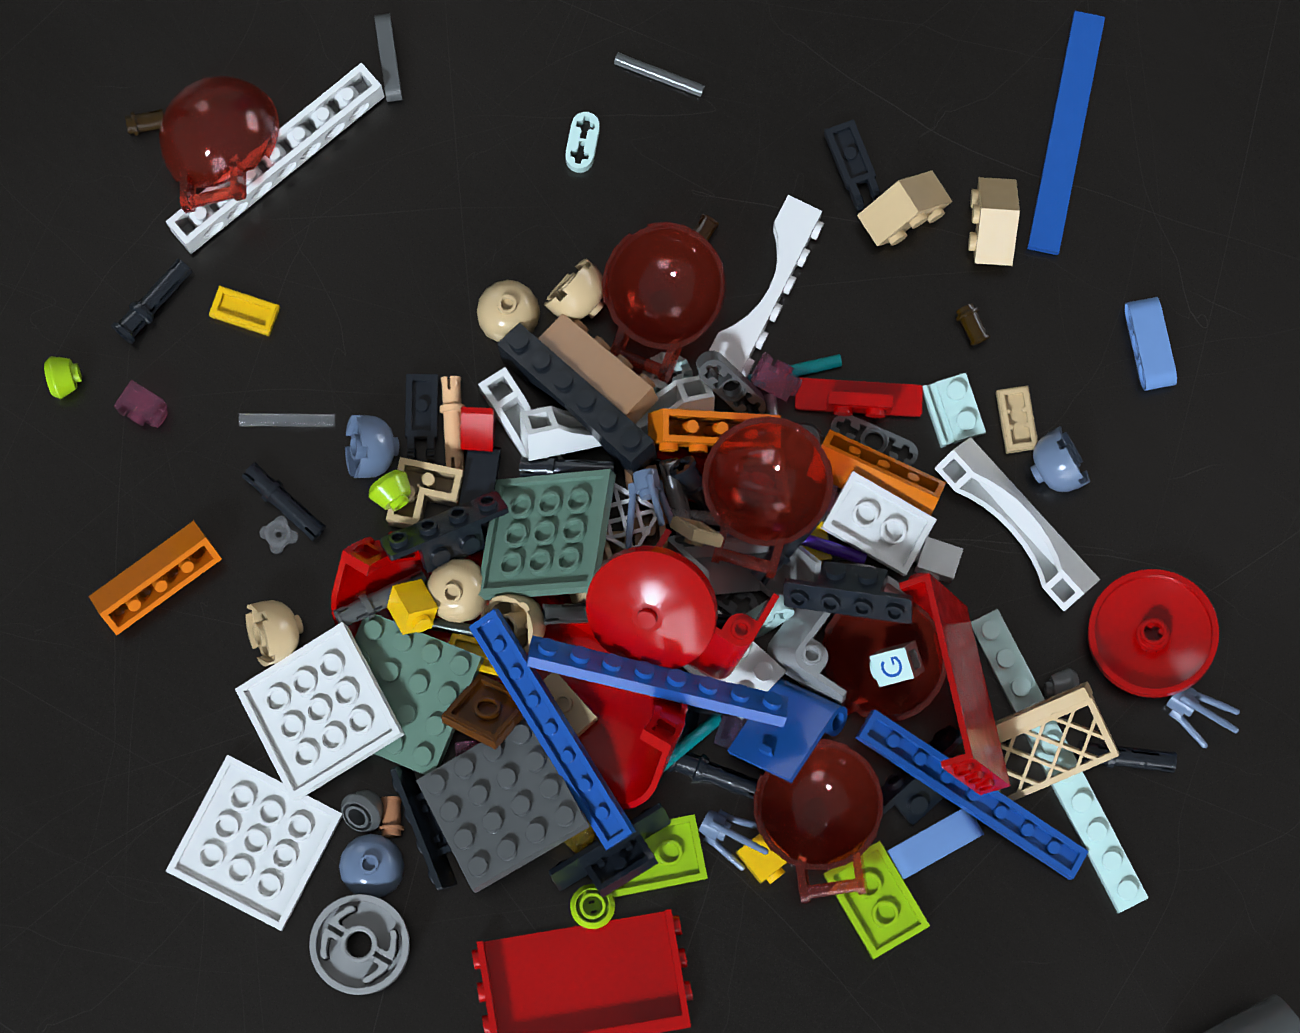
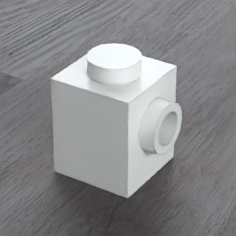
M927 537L914 560L917 563L914 572L930 573L938 581L941 580L951 584L963 548Z

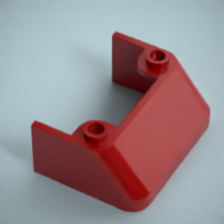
M666 528L656 546L663 547L672 531ZM773 593L765 602L756 619L743 613L734 614L729 617L722 629L715 628L705 650L687 665L717 680L727 678L734 671L755 639L779 596Z

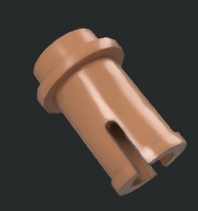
M398 796L382 797L381 800L384 806L382 826H379L378 830L382 831V836L387 838L401 837V831H404V826H401L402 800Z

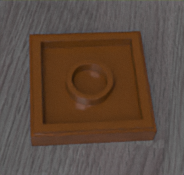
M481 673L475 677L473 682L465 688L441 715L442 723L495 750L524 718L506 687Z

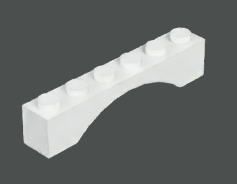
M790 195L787 196L774 222L773 233L776 242L777 265L768 291L748 316L735 325L718 332L709 350L721 353L746 378L755 360L750 359L755 348L761 350L769 333L764 330L769 320L775 322L783 307L778 302L783 293L789 295L797 278L792 275L797 265L803 267L809 256L810 250L806 249L810 239L817 240L824 226V223L820 221L821 210ZM708 365L706 367V369L709 367L712 368L717 374H719L717 366L712 367L711 365Z
M504 367L479 383V390L489 407L494 408L497 419L522 457L528 458L521 440L520 412L532 409L512 376ZM556 455L558 459H563L561 455Z
M699 375L674 380L663 390L656 393L659 400L636 425L648 435V413L662 408L714 411L715 396L713 391L700 379ZM547 406L520 412L521 440L529 461L602 446L569 411Z
M971 437L953 449L934 468L955 492L984 507L1011 531L1030 557L1038 573L1042 588L1063 611L1067 610L1100 580Z

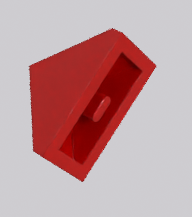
M461 407V450L493 452L496 430L494 408Z

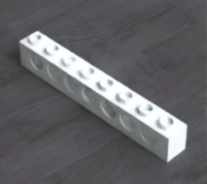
M360 63L166 220L171 232L190 254L195 252L384 98L382 85Z

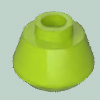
M50 356L44 362L45 376L52 396L62 399L77 389L78 382H82L80 367L78 363L73 364L70 358Z
M393 470L385 474L369 488V498L385 510L392 508L393 511H397L410 501L408 496L411 494L408 475L401 470Z
M587 884L580 887L572 896L570 910L574 920L579 925L588 929H597L603 927L612 919L615 911V902L611 893L602 898L594 884Z

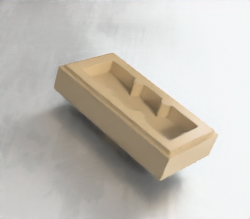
M1021 386L997 390L996 398L1006 454L1034 450L1038 439L1029 387Z
M680 516L672 517L670 528L684 536V542L700 547L706 544L721 548L724 537L719 532L701 521Z
M551 673L543 680L578 737L598 720L559 674Z

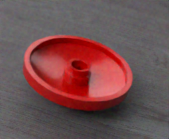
M637 546L614 554L600 566L589 585L586 596V614L589 626L597 641L609 654L612 653L629 659L646 661L670 669H678L695 660L709 644L717 625V599L708 578L688 558L662 547Z
M1145 569L1131 572L1118 578L1101 593L1090 615L1088 642L1097 667L1110 682L1134 695L1160 698L1185 691L1204 676L1212 664L1217 651L1219 624L1210 600L1196 584L1174 572Z

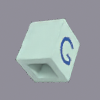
M915 640L880 649L869 656L871 660L870 671L873 678L877 679L879 687L913 679L925 671Z

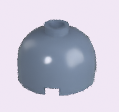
M351 415L346 428V436H351L350 447L345 446L346 464L349 474L354 476V478L377 477L385 473L392 464L393 457L398 456V437H393L392 429L388 424L376 416Z
M1061 426L1040 438L1033 451L1035 464L1030 467L1038 483L1044 481L1049 488L1055 491L1070 492L1090 482L1087 470L1081 473L1079 469L1080 463L1083 462L1069 435L1066 432L1062 433Z
M372 833L358 836L348 843L341 854L339 863L341 880L348 890L356 895H370L377 898L384 897L396 890L403 879L405 869L404 859L397 845L385 836Z

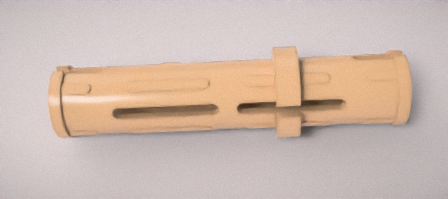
M445 376L441 377L443 405L440 406V413L443 414L446 467L461 469L464 472V450H461V407H465V405L461 401V377L450 376V379Z

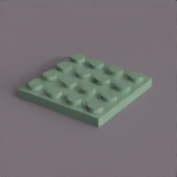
M611 469L496 480L495 491L499 493L508 506L509 513L489 521L480 571L482 575L481 591L478 595L484 600H491L495 596L504 594L535 597L587 593L589 585L603 561L616 474Z
M377 614L371 619L368 617L362 619L354 639L405 734L374 754L426 775L441 766L456 730L442 723L441 715L465 688L473 682L479 674L480 667L485 658L422 632L402 635L396 622Z

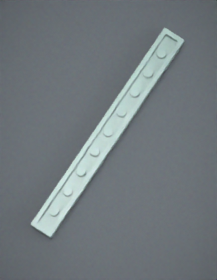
M996 609L972 621L975 640L1013 713L1045 700L999 610ZM1056 721L1046 723L1042 733L1058 741L1061 740L1063 735ZM1041 726L1032 729V731L1039 733ZM1025 734L1033 749L1036 738ZM1040 740L1035 755L1053 762L1058 746ZM1062 748L1056 764L1070 769L1076 766L1077 760L1073 752ZM1040 764L1047 776L1050 767ZM1054 769L1052 776L1060 773L1061 771ZM1080 772L1052 784L1051 786L1084 849L1089 851L1087 855L1117 913L1148 899L1084 773Z

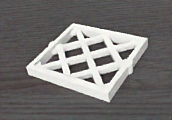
M615 483L614 495L616 502L611 504V508L618 506L620 517L609 520L607 529L609 535H606V540L625 550V544L616 539L626 537L627 515H624L622 505L628 504L629 499L620 501L618 491L628 497L629 491ZM637 495L635 518H638L640 528L634 529L633 534L642 533V538L638 545L633 546L632 544V547L643 544L646 537L650 535V530L657 520L653 504L646 500H641ZM638 502L648 507L649 510L640 512ZM653 513L654 517L649 526L644 527L641 516ZM622 521L625 532L613 535L610 524Z

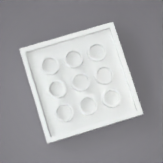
M343 622L235 689L293 801H298L405 735L349 627Z
M227 755L169 863L166 872L283 931L343 816L342 813L307 795L298 801L291 800L282 782Z

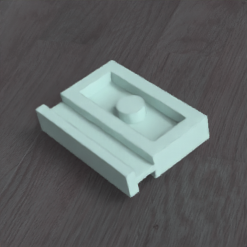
M966 373L922 386L923 396L941 448L986 433Z

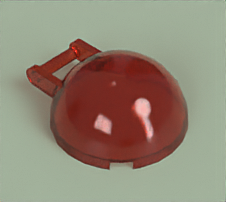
M230 76L206 77L183 88L167 106L159 131L161 153L172 177L176 182H180V204L186 214L195 212L196 207L233 198L236 201L246 199V172L253 170L264 156L270 158L278 140V112L271 98L256 85ZM230 182L228 187L196 194V188L215 187Z
M661 222L647 224L648 227L639 230L633 235L629 233L613 249L605 266L602 289L603 304H607L613 321L619 326L610 352L615 357L621 354L632 366L657 375L658 380L667 383L673 374L682 347L702 337L716 322L723 308L726 296V275L717 251L703 236L685 225ZM629 338L644 346L667 350L662 364L625 350Z
M771 416L750 418L724 432L713 445L704 464L702 485L706 505L714 520L720 525L719 533L722 534L724 539L721 548H714L711 562L719 564V561L766 573L767 578L774 579L784 544L791 543L805 534H809L825 515L832 496V466L819 440L803 426L785 418ZM727 533L749 544L774 546L770 561L723 548Z
M913 601V620L911 624L835 614L824 630L825 636L822 645L828 652L825 672L829 680L847 691L845 704L848 705L846 706L848 715L856 711L859 715L868 717L871 710L876 709L894 722L902 721L917 715L926 708L939 693L944 683L946 669L934 618L930 612L915 601ZM915 640L925 671L913 679L879 687L877 679L873 678L870 671L871 660L869 656L880 649Z
M820 739L792 783L767 771L763 776L760 775L754 794V817L757 829L771 851L787 863L796 866L802 904L810 903L811 898L858 892L859 895L868 894L863 853L876 838L883 816V793L879 779L870 763L859 753L849 748V746L827 739ZM853 861L855 879L815 885L809 884L808 869L830 870L847 865Z

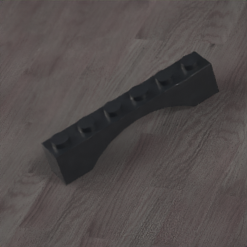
M521 323L497 343L501 359L523 380L543 390L569 411L594 436L612 459L617 461L630 475L633 476L634 472L645 469L657 458L655 443L650 436Z

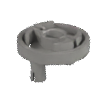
M350 895L331 903L316 919L310 935V956L317 973L331 987L353 995L372 994L389 986L403 971L410 952L409 932L398 911L384 900L370 895ZM354 906H357L358 912H355V913L351 914L350 916H348L347 918H345V919L342 921V924H343V925H341V924H340V921H341L345 916H347L348 914H350V913L356 911V907H354ZM361 931L370 936L372 947L366 956L357 958L348 952L347 941L353 933ZM398 934H399V940H398V944H399V947H398V954H397V957H395V955H396V951H397V939H398ZM330 938H334V940H331V942H330V947H329V956H330V959L327 960V961H325L324 959H327V958H328V943H329V940H330ZM387 970H389L385 975H383V976L380 977L379 979L375 980L373 983H371V984H364V983H370V982H372L374 979L378 978V977L381 976L383 973H385Z

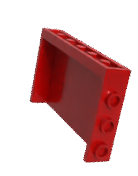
M930 573L913 574L908 578L909 580L899 583V586L906 595H911L913 600L934 618L965 749V754L940 761L941 766L979 795L1009 787L1011 785L968 608Z
M668 909L663 912L610 920L606 925L597 929H588L580 925L476 942L477 949L472 950L473 964L475 970L481 969L483 981L477 983L480 1002L486 1001L488 1015H482L484 1033H661L691 1028L687 1001L693 1000L690 980L683 981L681 969L687 967L684 948L678 949L676 940L677 935H682L679 915L672 916V910Z

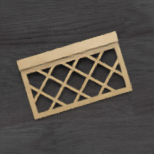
M1088 681L995 721L1001 748L1007 751L1004 758L1005 765L1010 753L1029 759L1023 775L1007 769L1009 776L1021 781L1017 791L1006 795V797L1015 801L1120 755L1092 696L1093 691ZM1087 705L1094 717L1090 728L1072 722L1075 711ZM1071 713L1068 720L1061 718L1062 716ZM1056 721L1066 725L1060 741L1042 734L1046 723ZM1096 723L1099 727L1100 732L1094 730ZM1041 726L1039 733L1032 731V729ZM1069 727L1088 734L1082 749L1064 743ZM1024 733L1036 738L1031 754L1013 747L1018 735ZM1091 735L1105 740L1109 752L1100 756L1087 752L1086 748ZM1011 739L1009 745L1002 743L1006 740ZM1040 740L1058 746L1053 762L1035 756ZM1062 748L1080 755L1076 766L1068 769L1056 764ZM1083 756L1091 759L1084 763H1081ZM1032 761L1050 767L1046 779L1037 781L1027 777ZM1054 769L1061 771L1060 773L1052 776ZM1024 782L1032 784L1022 789ZM1002 789L997 790L1004 795Z

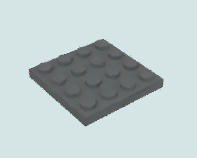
M525 718L515 726L513 731L496 750L483 743H479L416 780L468 884L475 893L590 827L566 782L557 772Z

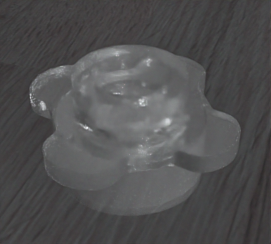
M284 516L276 517L275 521L260 529V537L267 540L270 544V551L274 554H280L285 546L289 543L294 544L298 540L297 532L290 529L287 525L288 520ZM277 532L282 533L280 538L276 537Z

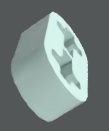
M590 112L577 114L571 123L566 148V163L572 171L577 173L588 171L594 162L599 137V121ZM584 121H589L590 127L594 128V130L589 129L586 139L581 138V128L577 126H582ZM579 145L584 146V156L588 158L582 159L581 164L575 163V158L571 156L577 155Z
M778 595L777 602L755 638L763 636L794 615V609L784 605L783 595ZM765 602L746 613V615L756 619Z

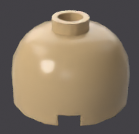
M586 258L575 266L579 271L576 274L574 272L570 275L567 273L548 295V301L544 303V306L557 317L563 314L571 320H581L588 315L592 319L604 306L601 302L605 294L604 278L596 266Z
M503 280L495 282L486 288L478 302L477 316L479 326L485 335L499 342L519 323L533 334L535 327L538 325L540 310L538 300L530 288L518 281Z
M464 558L452 559L432 572L427 581V589L438 606L437 616L449 622L463 623L477 618L483 608L488 606L490 600H484L478 595L481 591L482 575L480 573L481 567L475 564L476 562Z
M504 594L495 596L491 599L492 601H490L489 605L483 608L481 617L493 609H499L524 651L528 654L532 635L543 638L546 632L544 614L540 604L532 597Z
M275 600L247 605V608L252 610V613L246 614L249 640L253 649L259 647L262 656L257 657V659L263 666L276 664L295 652L299 644V634L303 633V624L299 615H294L288 606Z

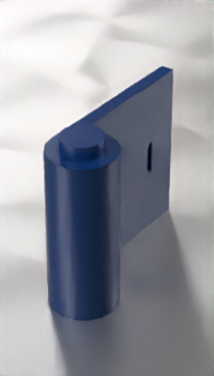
M780 678L768 692L788 696L787 719L784 727L748 719L727 751L731 755L792 783L824 733L836 736L842 731L847 721L848 711L843 705Z

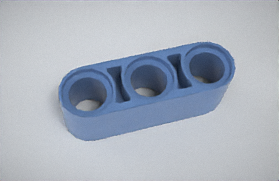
M1153 297L1125 303L1127 326L1143 390L1176 385V367L1159 298Z
M961 809L889 849L887 853L904 880L984 835V832L976 818Z

